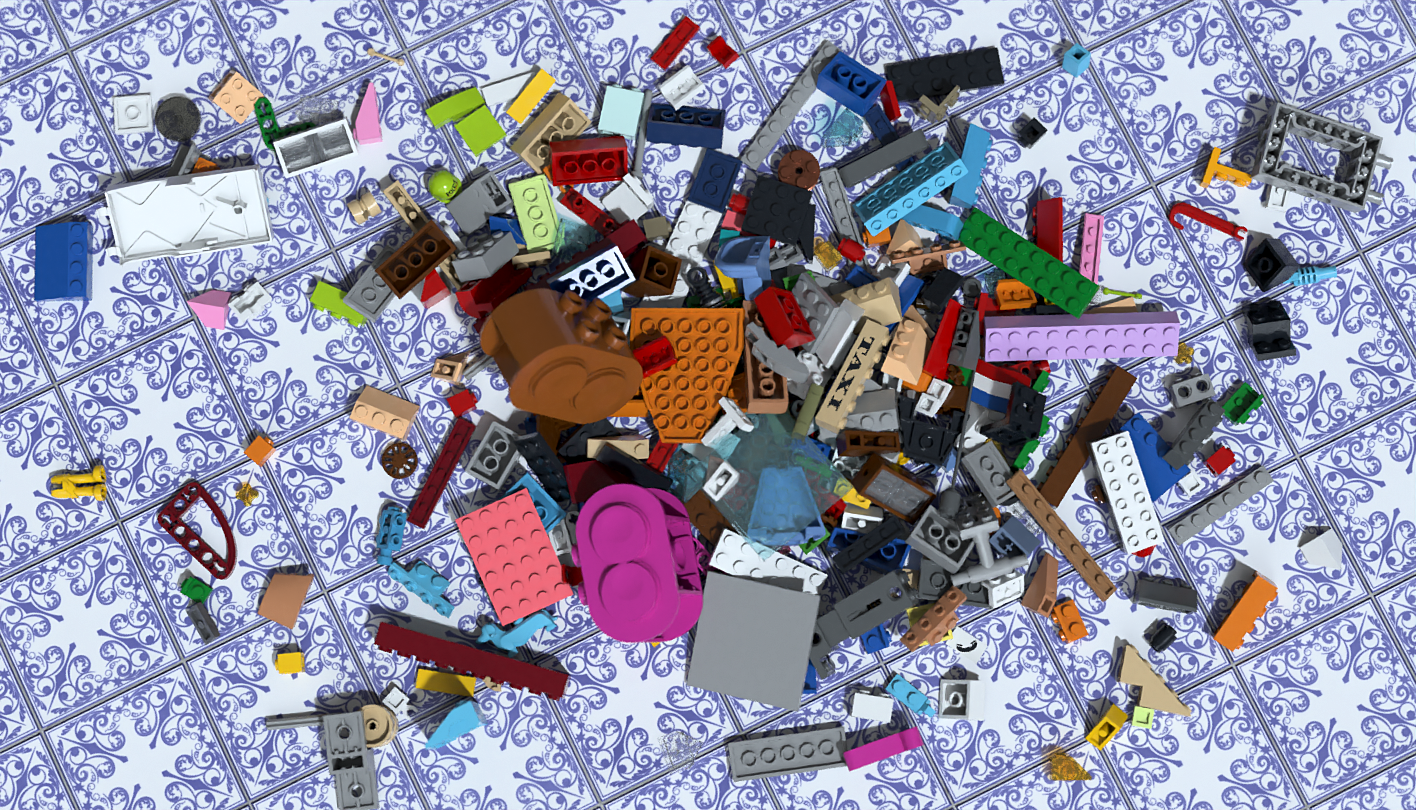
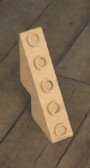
M1132 644L1125 645L1123 647L1117 682L1140 687L1136 706L1191 717L1190 713L1192 710L1185 703H1180L1177 699L1179 697L1172 688L1168 689L1164 685L1165 680L1158 673L1156 675L1153 673L1151 664L1146 659L1142 660L1137 655L1139 651Z

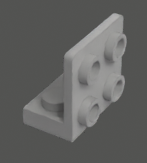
M181 144L166 177L191 174L198 158H203L202 152L195 145H191V148Z

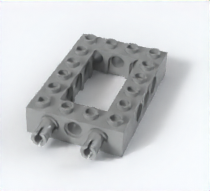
M1277 102L1269 107L1250 178L1357 213L1365 209L1366 201L1381 205L1383 199L1380 198H1384V194L1370 190L1376 165L1389 170L1392 166L1390 162H1393V158L1379 154L1383 137ZM1291 133L1352 154L1345 182L1337 183L1328 180L1327 177H1319L1310 174L1309 171L1292 168L1288 164L1278 167L1280 157L1284 153L1282 149L1285 138L1288 137V134Z

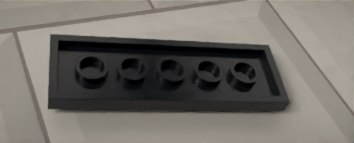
M998 47L886 66L888 81L891 80L898 103L919 100L923 94L927 98L949 95L957 85L960 87L959 93L1004 85Z

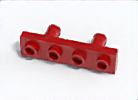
M572 187L560 201V204L602 236L611 230L615 232L621 228L617 221Z

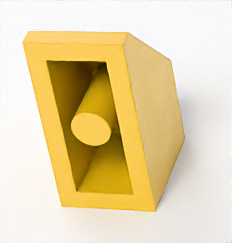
M1112 704L1085 739L1101 751L1122 728L1128 715Z

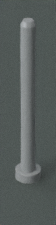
M651 90L645 92L634 171L630 172L632 177L635 175L638 179H643L641 168L647 135V121L653 95Z

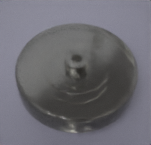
M182 96L170 97L157 108L155 125L160 134L166 139L173 142H184L191 139L198 132L201 126V113L190 99Z

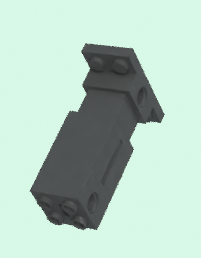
M901 569L894 570L834 604L835 609L824 616L821 614L817 615L809 658L822 680L836 673L834 670L836 666L831 658L828 659L827 655L839 649V643L850 637L852 640L858 638L920 603L918 601L920 598L915 588H911L908 581L910 579L905 571H901ZM896 587L901 590L900 596L896 594ZM816 633L819 634L820 641L817 640Z

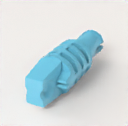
M1336 266L1299 268L1283 284L1294 283V286L1318 283L1320 279L1336 278Z

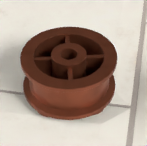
M805 150L790 151L781 159L778 167V179L780 182L809 191L815 187L820 175L818 160L813 154ZM800 170L802 173L797 174L796 171Z

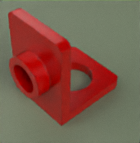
M561 564L564 584H569L573 587L584 582L581 567H570L566 564Z

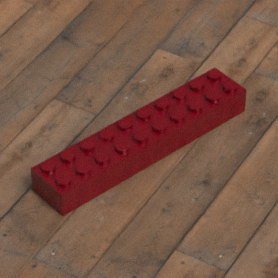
M628 219L619 225L621 228L615 232L613 230L607 232L604 235V239L599 242L597 240L587 246L588 249L586 251L575 253L571 257V261L560 263L555 267L556 270L551 274L549 272L545 273L539 278V282L536 284L530 283L523 290L524 292L532 289L552 290L547 279L612 243L616 244L623 258L626 259L649 244L647 238L635 220L630 221ZM484 315L482 318L475 320L476 323L473 326L479 335L489 315Z
M380 622L374 642L375 645L379 646L378 650L392 654V651L395 650L397 655L410 659L411 655L416 656L415 660L429 664L430 661L435 662L434 666L448 669V666L454 667L453 671L465 675L467 671L472 672V677L485 680V677L491 678L490 682L504 685V682L510 683L509 687L521 691L523 687L528 688V693L541 696V693L548 694L547 698L560 701V698L565 699L571 676L384 622Z

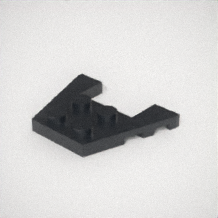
M902 395L898 396L903 457L939 467L942 466L954 446L956 438L962 431L965 413L955 410L951 411L948 429L914 420L913 415L917 400Z

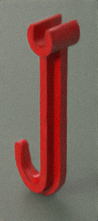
M1187 203L1175 204L1170 209L1168 215L1171 225L1179 230H1183L1184 226L1174 218L1178 213L1232 236L1238 242L1244 240V237L1239 236L1238 232L1246 234L1248 231L1244 226H1236Z

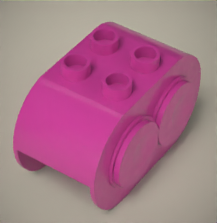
M630 484L608 486L591 496L578 516L576 524L577 543L572 545L571 553L574 564L582 568L584 582L578 585L579 599L582 605H588L590 616L596 626L610 638L626 643L667 642L687 633L701 615L703 592L689 514L684 504L667 491L656 488H642Z

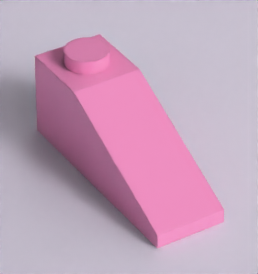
M369 83L355 121L356 128H353L354 139H358L360 145L383 142L374 83Z

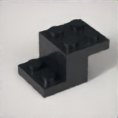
M1269 301L1262 304L1253 303L1248 306H1242V313L1247 321L1248 344L1258 361L1296 356V348L1291 341V319L1280 301Z

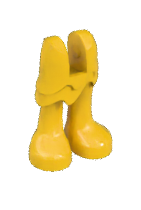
M96 465L91 473L60 474L50 479L51 484H62L63 489L51 490L52 497L80 499L79 496H94L97 501H105L107 487L105 484L89 487H78L76 485L78 483H105L106 472L103 465Z

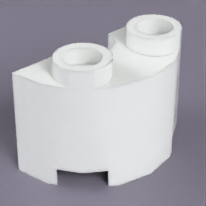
M883 256L871 275L878 280L890 278L900 287L909 274L911 267L905 262L892 264L888 257Z
M258 282L254 285L249 284L243 290L245 293L242 296L238 297L236 295L229 301L228 306L244 323L248 318L253 320L265 310L263 306L272 301V297Z

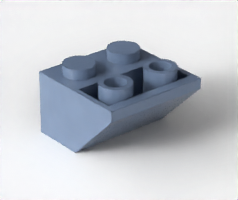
M1014 515L989 539L990 547L1000 557L1006 556L1009 558L1022 555L1023 553H1026L1028 557L1041 543Z

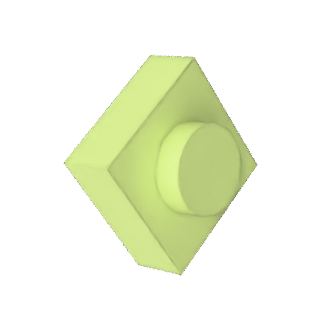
M1134 706L1131 726L1151 729L1154 709Z

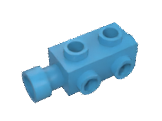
M388 506V510H383L379 518L380 530L376 536V548L381 550L380 556H377L376 564L391 566L393 558H391L392 551H400L407 513L399 512L400 508Z

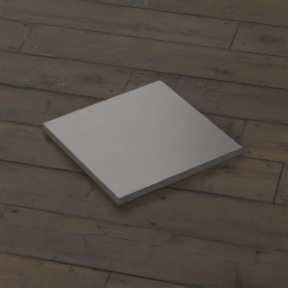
M708 571L703 594V608L698 621L687 685L798 712L800 710L821 596Z

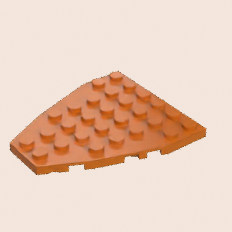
M631 308V350L633 351L665 335L672 343L678 363L645 379L642 378L640 385L645 404L652 415L655 427L659 431L662 443L702 444V438L710 429L722 407L718 401L722 397H726L744 348V308Z

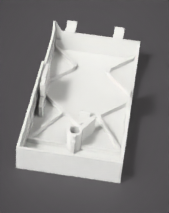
M260 164L110 185L105 190L108 206L96 210L98 218L102 216L110 217L116 246L108 247L105 250L107 258L112 255L120 257V267L132 262L171 256L180 258L271 243L274 239Z

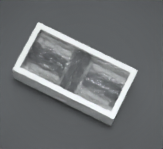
M347 116L275 139L273 142L286 178L359 155Z

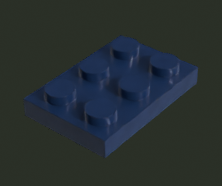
M707 148L687 201L723 215L743 161Z

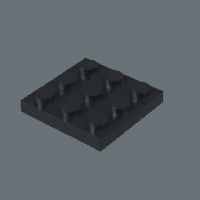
M758 175L741 230L758 236H770L771 240L796 247L813 192Z

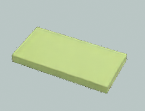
M545 174L508 184L520 227L527 244L528 254L550 251L566 246Z

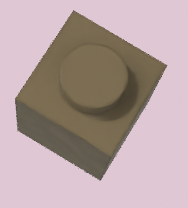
M665 216L643 220L648 242L669 238V232H672L670 221H666Z

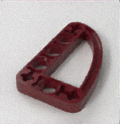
M191 482L159 513L158 523L215 578L227 580L234 572L237 563V545L233 530L225 514L212 496L200 484ZM191 487H193V488L198 487V489L196 490V491L198 492V494H197V495L192 494V495L189 497V499L192 500L191 502H189L188 499H186L185 497H183L184 494H185L186 496H189V495L191 494V490H190ZM200 498L212 510L223 529L228 545L227 563L181 520ZM184 500L185 508L180 511L177 510L176 502ZM164 515H171L170 520L176 524L173 528L169 523H163L165 520L163 518ZM184 527L186 530L185 536L177 537V528ZM198 540L199 548L192 551L189 546L190 542ZM206 553L213 555V561L209 564L203 561ZM217 563L221 568L226 567V575H218L219 570L213 566Z

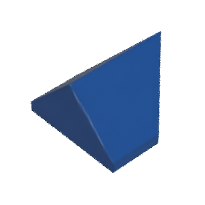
M504 216L489 217L491 235L500 230L503 232L511 231L517 244L527 245L519 227L518 219Z

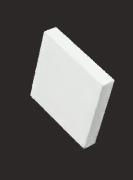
M151 94L113 97L116 135L154 132Z

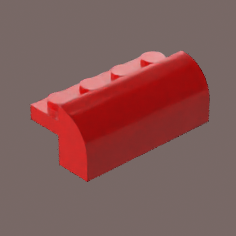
M510 259L491 277L466 282L455 292L461 308L468 315L474 318H482L486 313L493 312L498 305L506 301L507 297L515 293L518 287L524 285L527 279L532 276L530 268L515 270Z

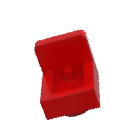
M720 35L707 46L711 57L725 69L739 58L738 53L726 44Z

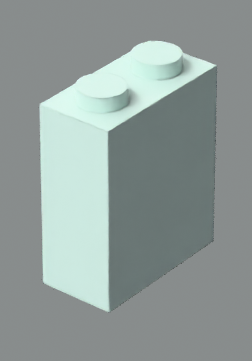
M620 85L607 86L598 125V133L613 137L624 136L625 139L636 141L644 104V93L636 88L627 90L623 89Z

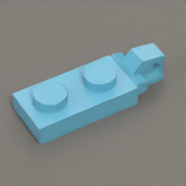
M898 674L895 675L885 688L886 691L914 713L921 715L924 712L930 718L936 713L929 706L931 701Z

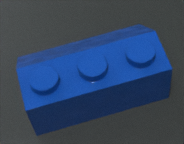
M840 51L819 73L816 88L863 117L875 103L887 80Z

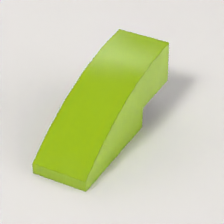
M474 87L449 97L425 111L437 130L451 121L455 122L484 105L485 101L478 89Z

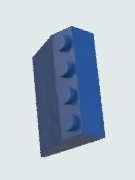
M65 222L37 226L34 301H92L93 226L89 222Z
M1139 412L1119 429L1129 432L1152 503L1190 471L1186 464L1176 470L1162 458L1170 446Z

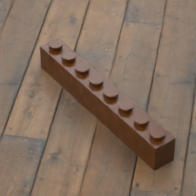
M1119 366L1114 370L1110 369L1105 377L1108 380L1105 386L1100 385L1095 393L1098 396L1095 402L1090 401L1085 409L1088 412L1085 418L1081 417L1075 425L1078 428L1075 434L1071 433L1065 442L1068 444L1066 449L1059 451L1055 458L1058 460L1054 467L1051 465L1045 475L1048 478L1044 483L1040 482L1036 488L1053 509L1058 508L1090 456L1085 442L1103 435L1137 380L1135 376Z

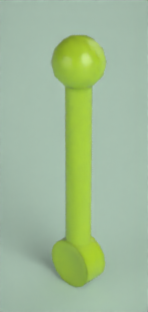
M1103 288L1102 290L1104 295L1114 294L1142 299L1141 294L1109 290V288Z

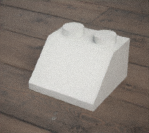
M941 679L939 719L984 721L986 682Z

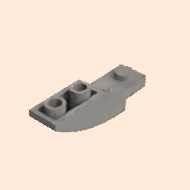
M754 322L747 325L745 336L753 344L751 353L759 361L788 379L800 383L807 382L810 372L807 366L796 358L795 353L791 349H788L785 345L777 348L776 343L770 340L765 335L763 329Z

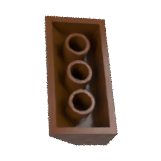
M431 219L375 271L399 299H402L448 258L457 247L438 221Z

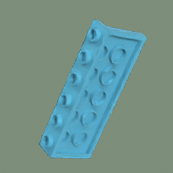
M946 141L852 206L871 235L875 236L968 173V170Z

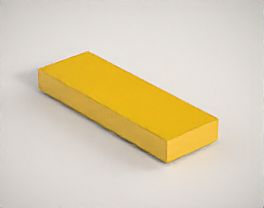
M541 68L506 113L522 124L556 80Z
M419 669L415 688L474 697L477 678Z

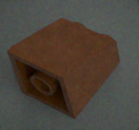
M648 245L629 257L627 265L635 280L621 287L620 291L634 297L673 295L682 259Z

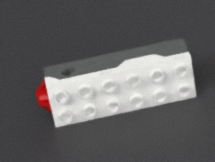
M1121 429L1086 441L1085 443L1121 551L1133 554L1139 558L1151 555L1156 545L1165 542L1129 432Z

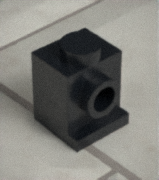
M1034 117L1018 132L1017 137L1019 139L1017 142L1023 148L1028 147L1031 149L1046 135L1048 130ZM1027 134H1032L1033 139L1027 137Z

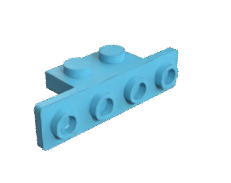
M419 561L409 573L395 562L391 564L387 573L393 580L400 582L409 592L416 594L424 603L431 605L440 615L447 618L452 615L454 606L440 597L449 587L450 582L422 561Z

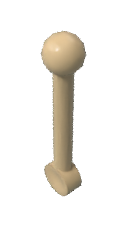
M373 48L368 49V55L371 57L375 55L396 62L399 66H403L405 63L403 59H395L375 52Z

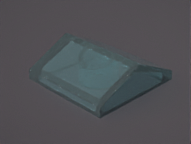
M560 218L551 255L571 261V257L579 251L583 253L588 249L587 246L595 241V229Z

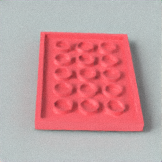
M527 488L455 519L502 626L573 595L570 585L563 583L561 564Z

